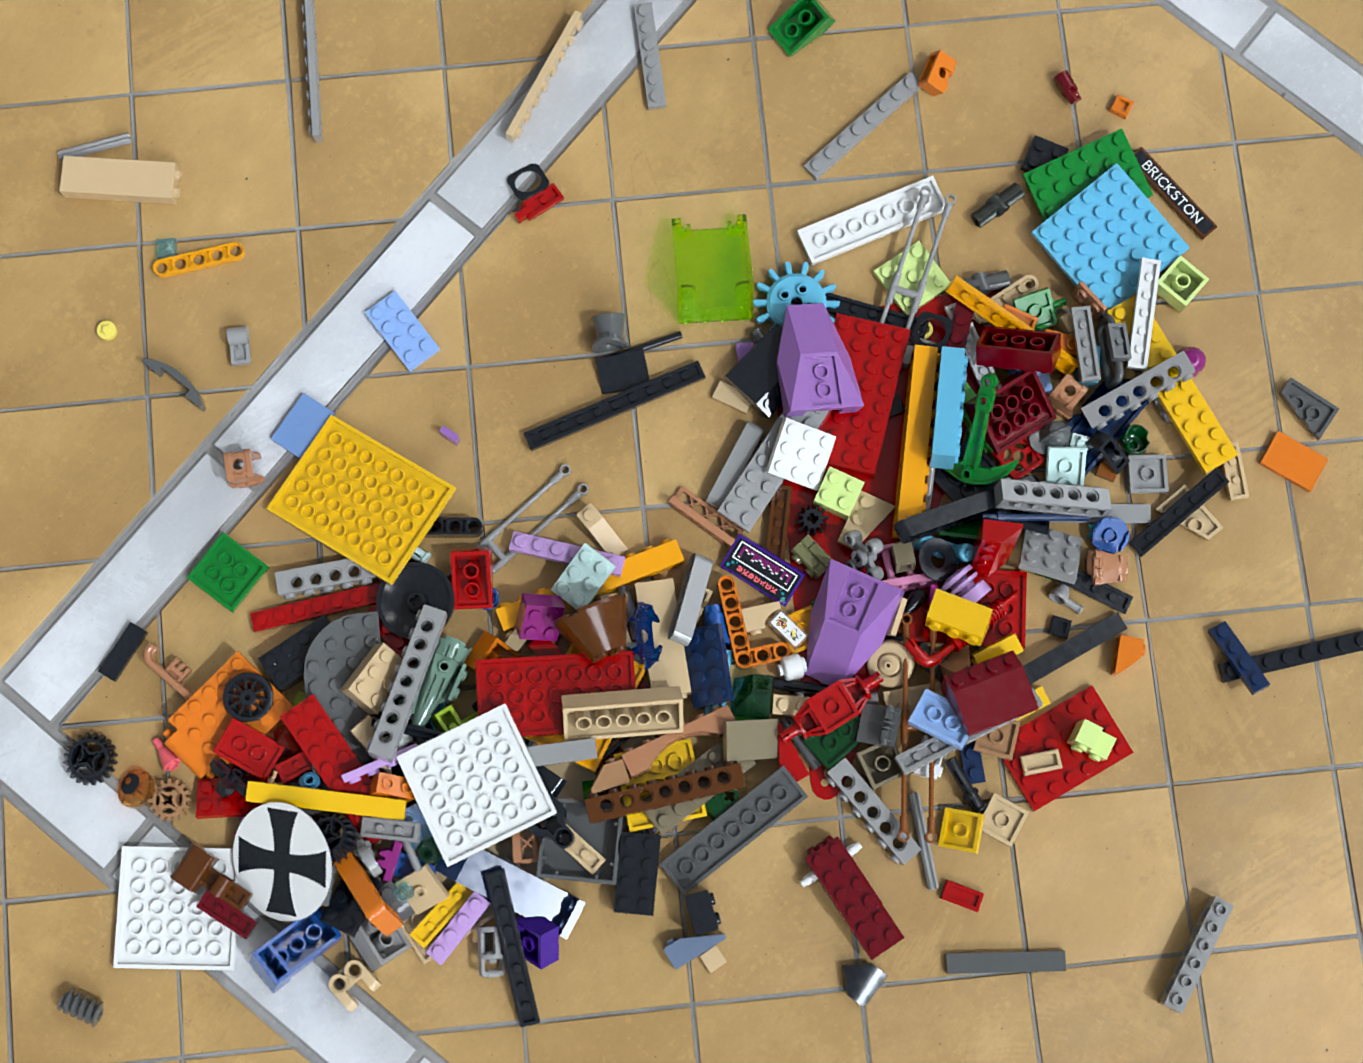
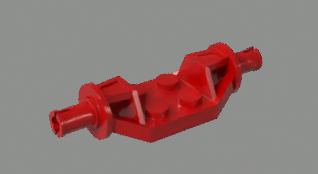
M876 671L864 680L858 675L851 679L837 680L805 700L795 716H791L792 725L779 732V737L782 738L781 740L785 744L797 735L802 736L806 740L808 736L829 734L861 713L867 700L871 699L869 690L884 682L883 678H880V673ZM863 694V696L857 702H855V700Z

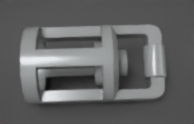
M497 926L477 927L479 975L486 978L503 976L505 974V959ZM489 932H493V951L489 949ZM497 959H499V970L485 971L484 960H487V963H497Z

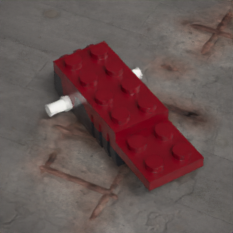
M829 835L821 843L816 844L815 847L812 846L806 850L808 856L804 858V861L811 872L805 875L799 882L804 888L818 880L830 900L833 901L836 909L839 910L841 917L845 919L847 926H849L869 958L873 960L905 937L851 857L859 852L858 850L862 849L861 844L857 841L855 844L853 843L845 848L838 836L832 838Z

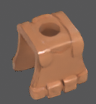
M1067 373L1056 381L1058 383L1057 387L1050 394L1046 395L1055 413L1069 420L1073 416V408L1079 400L1084 403L1087 399L1086 392L1088 388L1073 379L1072 375ZM1064 390H1067L1073 396L1066 395Z
M244 449L239 452L223 454L226 477L231 488L253 487L265 482L264 476L258 475L253 471L252 461L262 459L259 452L253 453L251 449ZM244 462V466L241 469H234L233 464Z
M1088 550L1085 559V573L1092 576L1093 585L1127 582L1128 555L1110 554L1102 550Z

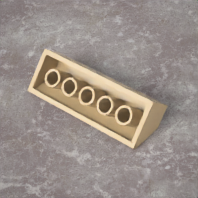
M680 686L561 695L565 742L591 738L607 739L683 732V697Z

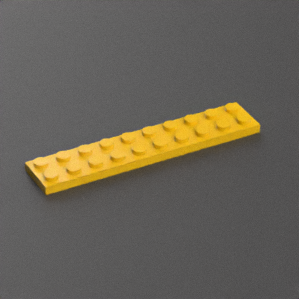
M1136 295L1105 312V314L1113 316L1115 323H1126L1129 343ZM1155 318L1153 319L1146 371L1177 355ZM1171 368L1167 374L1169 377L1175 378L1179 375L1177 369ZM1153 378L1150 384L1153 387H1159L1162 382L1159 378ZM1192 378L1184 383L1182 380L1175 383L1176 387L1168 392L1163 390L1158 393L1159 397L1157 398L1204 474L1239 455Z

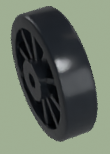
M243 672L234 676L226 684L223 691V704L226 711L233 718L242 722H253L261 719L269 712L274 701L272 685L264 676L255 672ZM248 681H254L251 689L248 687ZM244 682L245 690L239 686L240 683ZM258 683L262 689L255 692L254 688ZM235 688H237L241 692V694L233 693ZM264 690L265 697H258L257 694ZM233 697H239L240 700L234 703ZM256 700H263V705L260 706ZM239 703L243 704L241 709H238L236 705ZM252 704H254L258 708V710L253 712ZM246 705H248L249 712L243 711Z

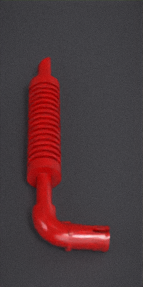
M1017 589L1005 599L997 598L987 606L993 609L989 627L1008 613L1007 606L1017 599ZM949 636L947 638L948 644L930 656L925 651H922L914 638L903 646L914 658V662L916 661L924 667H934L941 663L942 658L952 650L959 652L968 643L965 640Z

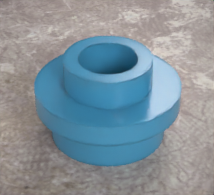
M307 772L301 777L300 785L301 787L317 789L320 785V777L316 773ZM308 779H313L311 783H307Z

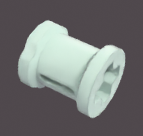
M418 547L411 558L416 562L427 563L432 554Z

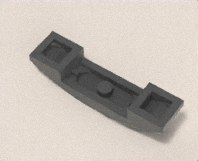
M145 358L142 360L159 377H162L165 372L189 390L185 395L188 400L203 412L206 410L204 401L197 389L179 371L157 360Z

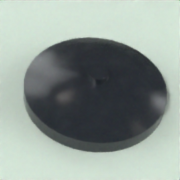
M423 562L407 563L393 585L382 581L376 598L377 611L383 624L395 635L411 640L409 639L411 628H415L417 624L415 620L419 609L422 610L424 604L447 612V620L444 627L450 621L455 608V595L449 579L438 568ZM424 625L422 627V630L425 632L432 629L431 625Z

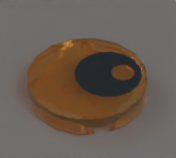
M134 769L128 772L119 784L118 798L120 802L131 809L144 806L147 803L145 801L151 798L154 791L153 777L142 769Z

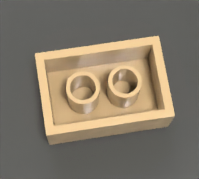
M375 644L340 691L369 715L378 714L381 711L384 700H388L390 695L388 694L389 685L391 682H395L397 676L395 675L396 667L402 663L403 659L386 644Z

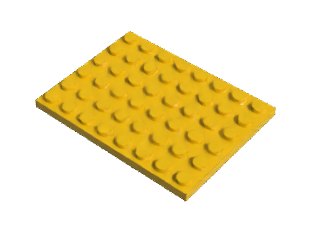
M330 415L266 509L388 584L393 585L456 491V488L335 416Z

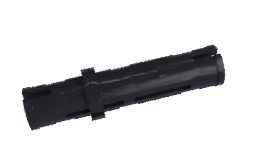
M774 677L772 689L790 691V694L804 692L803 694L815 695L828 687V685L795 680L787 681Z

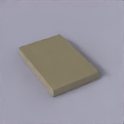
M777 719L723 721V761L778 758Z

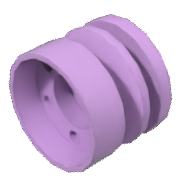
M969 564L951 575L940 590L946 591L950 589L951 594L976 603L991 588L984 580L976 584L973 582L978 573L975 572L969 577L967 573L973 568Z

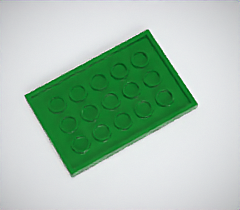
M1122 128L1021 175L1043 222L1116 163L1147 198L1153 196Z

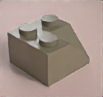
M896 744L895 748L874 745L854 755L872 790L902 777V771L895 761V756L900 754Z

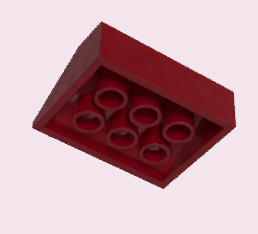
M1018 370L998 383L995 387L996 395L993 409L989 414L985 440L995 454L999 455L1057 419L1036 372ZM977 396L963 404L972 423L976 412ZM982 397V402L985 404L986 399Z
M1014 650L946 675L940 687L968 737L1039 709L1024 667Z

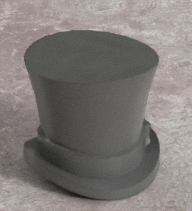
M604 313L591 318L596 334V340L592 344V351L594 353L629 347V343L625 342L623 337L625 314Z

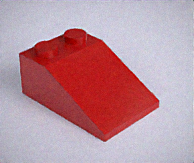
M492 547L453 548L450 552L452 587L455 595L454 610L493 608Z

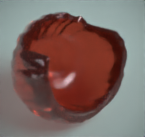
M286 725L279 726L274 730L273 734L277 741L276 744L285 747L280 755L281 757H292L299 753L301 747Z

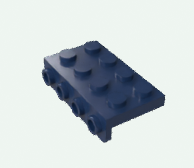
M722 623L695 628L689 645L684 646L692 693L691 701L694 708H705L734 701Z

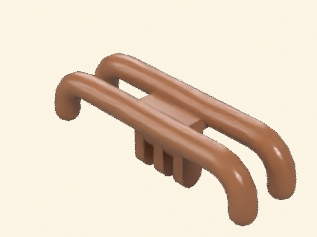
M151 643L148 644L143 652L144 662L188 700L194 693L184 686L182 682L192 672V669L188 667L182 672L187 664L183 662L177 667L181 661L179 657L165 669L155 660V655L159 650L158 646Z

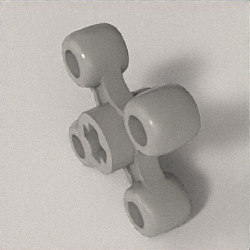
M852 530L847 532L844 540L848 546L854 548V551L851 553V559L847 560L845 565L861 571L864 567L867 575L881 580L884 577V572L881 567L874 564V561L877 559V554L883 550L882 541L878 538H873L863 545V537L860 531Z

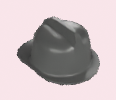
M1061 421L1050 422L1029 435L1030 446L1037 453L1044 455L1047 454V446L1068 447L1070 443V430L1072 428Z

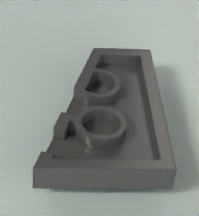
M1293 378L1287 381L1279 394L1317 441L1322 437L1339 410L1338 407Z

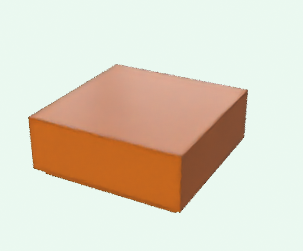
M1117 94L1109 112L1126 119L1134 101Z

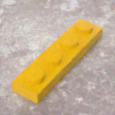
M456 883L448 892L450 894L449 897L438 903L409 935L425 948L462 908L474 891Z

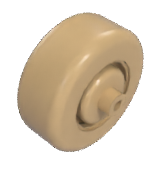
M893 639L884 640L878 650L867 661V670L869 675L874 674L876 671L880 673L881 676L879 677H882L884 682L879 685L897 687L903 684L904 659L908 663L909 679L915 667L914 658L903 646V642Z

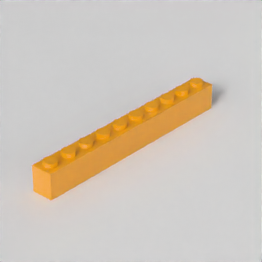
M669 538L660 542L661 545L657 547L651 545L642 549L643 552L639 554L633 552L624 556L626 560L621 577L610 575L594 598L615 591L620 586H628L684 564V558L677 540ZM543 587L535 591V594L558 596L551 591V588L546 589ZM522 596L518 597L516 602H504L498 605V609H495L505 633L515 629ZM562 599V602L565 607L564 610L573 607Z

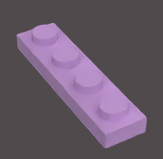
M415 743L398 750L393 763L378 759L341 775L344 783L349 781L351 785L360 781V776L368 773V776L380 772L379 768L386 765L387 768L399 764L397 756L418 745Z
M474 891L426 953L438 964L442 965L489 907L491 901Z

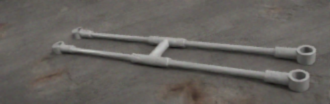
M923 186L920 189V198L916 207L917 211L897 271L894 273L879 323L884 324L895 293L914 298L905 327L910 329L927 284L926 279L946 219L949 218L952 206L956 203V196L954 194H948L945 197V206L941 215L942 220L922 279L919 281L917 290L913 291L898 286L921 211L924 210L927 198L931 195L930 187ZM927 190L929 194L924 195L922 191ZM953 198L954 202L949 203L947 199Z
M561 465L560 471L541 490L475 546L492 547V552L500 559L493 565L494 574L517 553L509 551L505 554L493 540L552 485L554 486L563 477L569 476L571 474L569 465ZM568 468L569 471L568 473H563L562 469ZM580 484L577 488L578 490L567 499V502L530 535L536 536L570 504L572 505L581 496H586L589 493L588 485ZM586 487L587 491L582 493L580 492V488ZM451 570L445 574L447 578L452 575Z

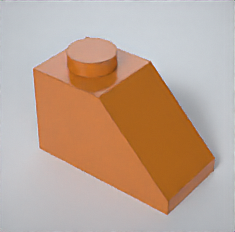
M1124 635L1116 637L1111 675L1115 676L1141 659V656H1144L1146 648L1143 645L1144 639Z

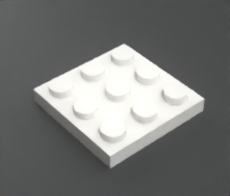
M783 418L765 472L818 491L836 436L789 418Z

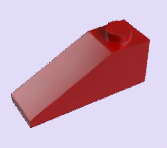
M781 723L778 724L779 733L784 730ZM778 735V769L784 765L797 782L809 776L810 774L791 740L784 744L781 740L782 738Z

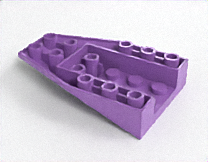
M824 304L787 305L776 360L784 417L803 416L806 412L839 410V413L858 412L864 404L852 362Z
M830 559L811 611L806 660L807 672H805V675L827 685H831L837 680L851 679L882 645L905 591Z

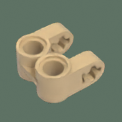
M359 959L349 961L329 980V989L351 1013L359 1006L356 999L348 991L355 983L362 979L373 992L382 985L369 967ZM353 964L360 967V973L357 976L351 973ZM338 978H342L345 982L343 989L336 987V980Z

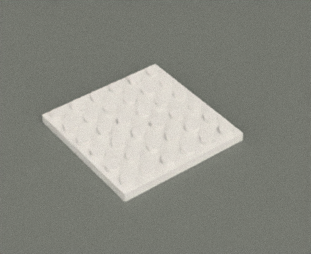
M506 704L396 757L447 867L557 814L556 808Z
M122 846L113 968L235 970L237 934L196 907L207 889L201 885L196 893L190 892L169 877L188 848ZM204 848L219 858L214 868L239 884L234 869L233 849Z

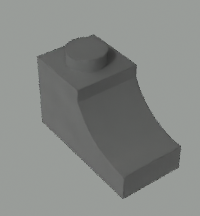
M391 880L381 887L379 894L404 922L414 915L415 911L394 884L395 881Z

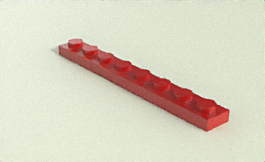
M381 582L250 613L253 630L257 633L320 618L323 615L328 616L376 604L377 592Z

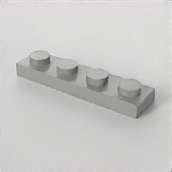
M1090 306L1071 307L1070 315L1080 382L1100 381L1101 374Z

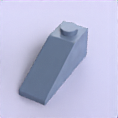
M725 934L683 937L677 940L673 937L665 942L666 947L663 950L675 970H677L727 937Z

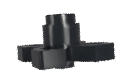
M214 758L209 763L212 773L220 777L216 782V792L222 797H228L237 791L243 797H246L249 780L244 777L248 772L235 764L230 767L224 760Z

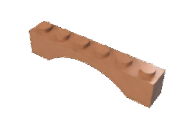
M719 705L713 708L712 712L707 715L702 713L694 717V721L688 724L683 722V732L659 734L658 738L654 740L649 738L641 742V746L635 749L630 747L624 750L621 760L623 759L630 779L633 780L649 772L659 754L676 741L693 736L723 737V721L735 720L728 705L724 707Z

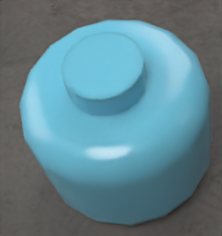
M959 543L956 545L954 551L957 560L961 562L972 561L974 546L969 543Z

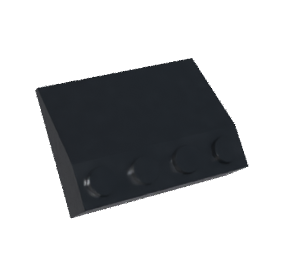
M778 323L725 375V378L761 417L767 418L782 405L776 365L782 327Z

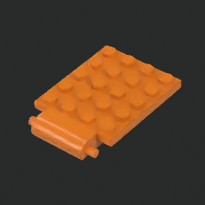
M239 651L168 719L177 731L173 733L168 728L163 733L167 738L164 744L200 779L204 776L213 779L216 776L212 773L209 763L214 758L224 760L230 767L233 765V763L213 753V750L233 719L223 704V691L226 684L234 676L243 672H255L264 676ZM248 681L249 689H251L254 681ZM244 682L240 683L239 686L245 690ZM271 682L270 684L274 691V701L269 712L259 720L244 722L263 734H266L281 719V715L294 707ZM258 683L254 688L255 692L262 689ZM235 688L233 693L241 694V692L237 688ZM264 690L258 693L257 696L265 697ZM233 697L234 703L240 700L239 697ZM256 700L260 706L263 705V700ZM239 703L236 705V707L238 709H241L243 704ZM252 704L253 712L258 710V708L254 704ZM248 705L245 706L244 712H249Z

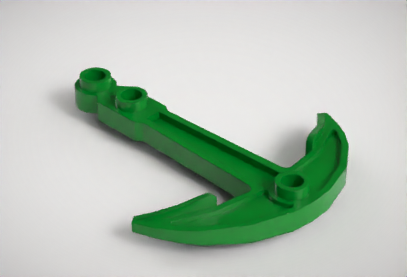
M988 373L981 379L982 387L978 391L975 405L976 412L963 460L958 458V464L954 463L953 470L945 469L958 480L973 485L989 484L1002 479L1011 473L1019 462L1016 459L1010 463L995 465L990 468L980 465L989 414L993 409L996 395L995 387L999 382L998 377L993 373ZM986 379L990 380V385L986 384ZM982 397L986 399L985 404L982 402ZM965 471L969 472V477L966 476Z

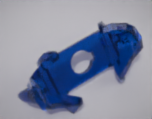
M638 602L639 607L634 611L635 615L629 618V621L634 622L636 646L632 650L636 656L640 657L639 664H645L644 669L647 670L655 662L659 661L663 648L662 645H659L655 649L652 622L659 623L660 620L653 609V605ZM642 630L648 634L646 643L640 637Z

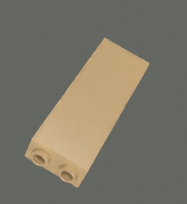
M64 156L59 191L65 198L176 204L177 198L180 197L178 183L182 179V171L175 162Z
M673 578L635 583L634 591L637 610L640 616V626L644 634L642 642L649 687L680 686L682 697L686 699L687 695L691 694L684 645L668 639L670 625L677 604Z

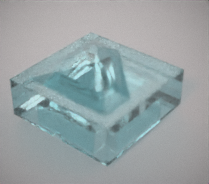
M175 238L156 239L158 259L177 255V240Z

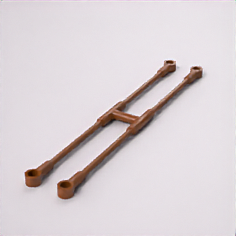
M908 613L902 615L900 622L902 624L903 645L910 639V623L913 620L912 616ZM904 616L909 618L908 623L903 621ZM929 628L930 655L935 652L937 631ZM906 659L903 661L902 753L907 751L908 731H921L908 724V663ZM935 666L930 667V691L934 693ZM928 734V740L933 738V736ZM934 761L929 763V817H927V833L924 836L927 843H934L938 838L935 833V817H933ZM902 773L901 816L897 839L900 842H907L910 834L907 831L906 775L904 776ZM902 832L906 834L905 840L900 838ZM929 834H933V841L928 839Z

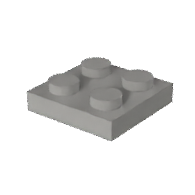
M1166 454L1127 456L1130 460L1127 464L1129 494L1169 492Z

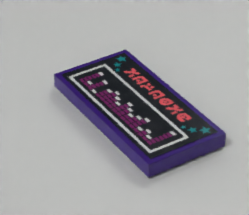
M741 533L720 567L776 602L779 601L784 607H786L805 576L804 572Z

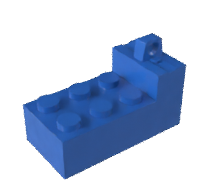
M321 907L310 916L294 921L251 954L249 963L273 994L290 982L294 975L340 941L342 934L339 930L319 921L324 912Z

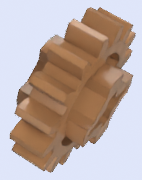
M168 779L167 783L161 780V786L154 785L156 791L149 792L153 798L148 800V802L153 804L149 810H155L154 817L161 815V821H164L167 817L168 822H172L173 817L176 820H180V814L183 816L187 815L185 809H191L188 802L193 801V799L188 798V795L192 792L190 790L185 791L186 784L180 786V780L174 782L173 779ZM168 787H175V788H176V789H173L171 792H168L167 790H165V789L168 788ZM167 796L173 797V798L171 799L172 802H173V804H167V803L169 802V799H168ZM169 809H173L176 811L171 814L165 813V811H168Z

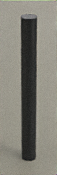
M681 331L611 354V356L627 353L628 351L632 352L642 349L646 351L682 339L683 336Z

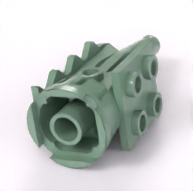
M448 635L445 638H439L411 715L414 714L411 725L425 727L440 703L447 705L449 702L456 700L460 691L457 687L464 681L468 673L465 670L467 665L464 663L472 651L471 647L465 648L466 643ZM415 661L412 668L417 667L419 663ZM407 679L404 686H409L412 683V681L410 679ZM399 697L396 705L403 704L405 699ZM391 716L390 718L391 720H398L396 716Z

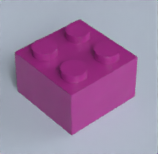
M522 593L515 625L519 639L558 640L559 631L554 627L553 622L564 614L565 607L560 596Z

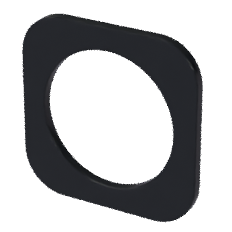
M535 163L521 168L510 174L507 178L510 188L520 200H526L547 189L549 186L548 178L540 166ZM533 171L541 176L540 185L531 192L519 191L515 186L517 177L524 172Z
M923 312L917 319L911 335V341L914 345L938 347V352H941L942 346L946 347L953 329V322L948 317L931 312ZM929 319L941 321L946 328L944 338L939 343L933 345L922 342L918 334L921 324Z

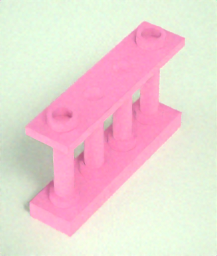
M895 543L883 545V550L877 554V558H883L888 577L883 582L900 588L905 592L914 590L916 587L919 589L929 588L931 584L942 585V581H934L924 573L915 574L914 571L906 572V577H895L890 558L892 544Z

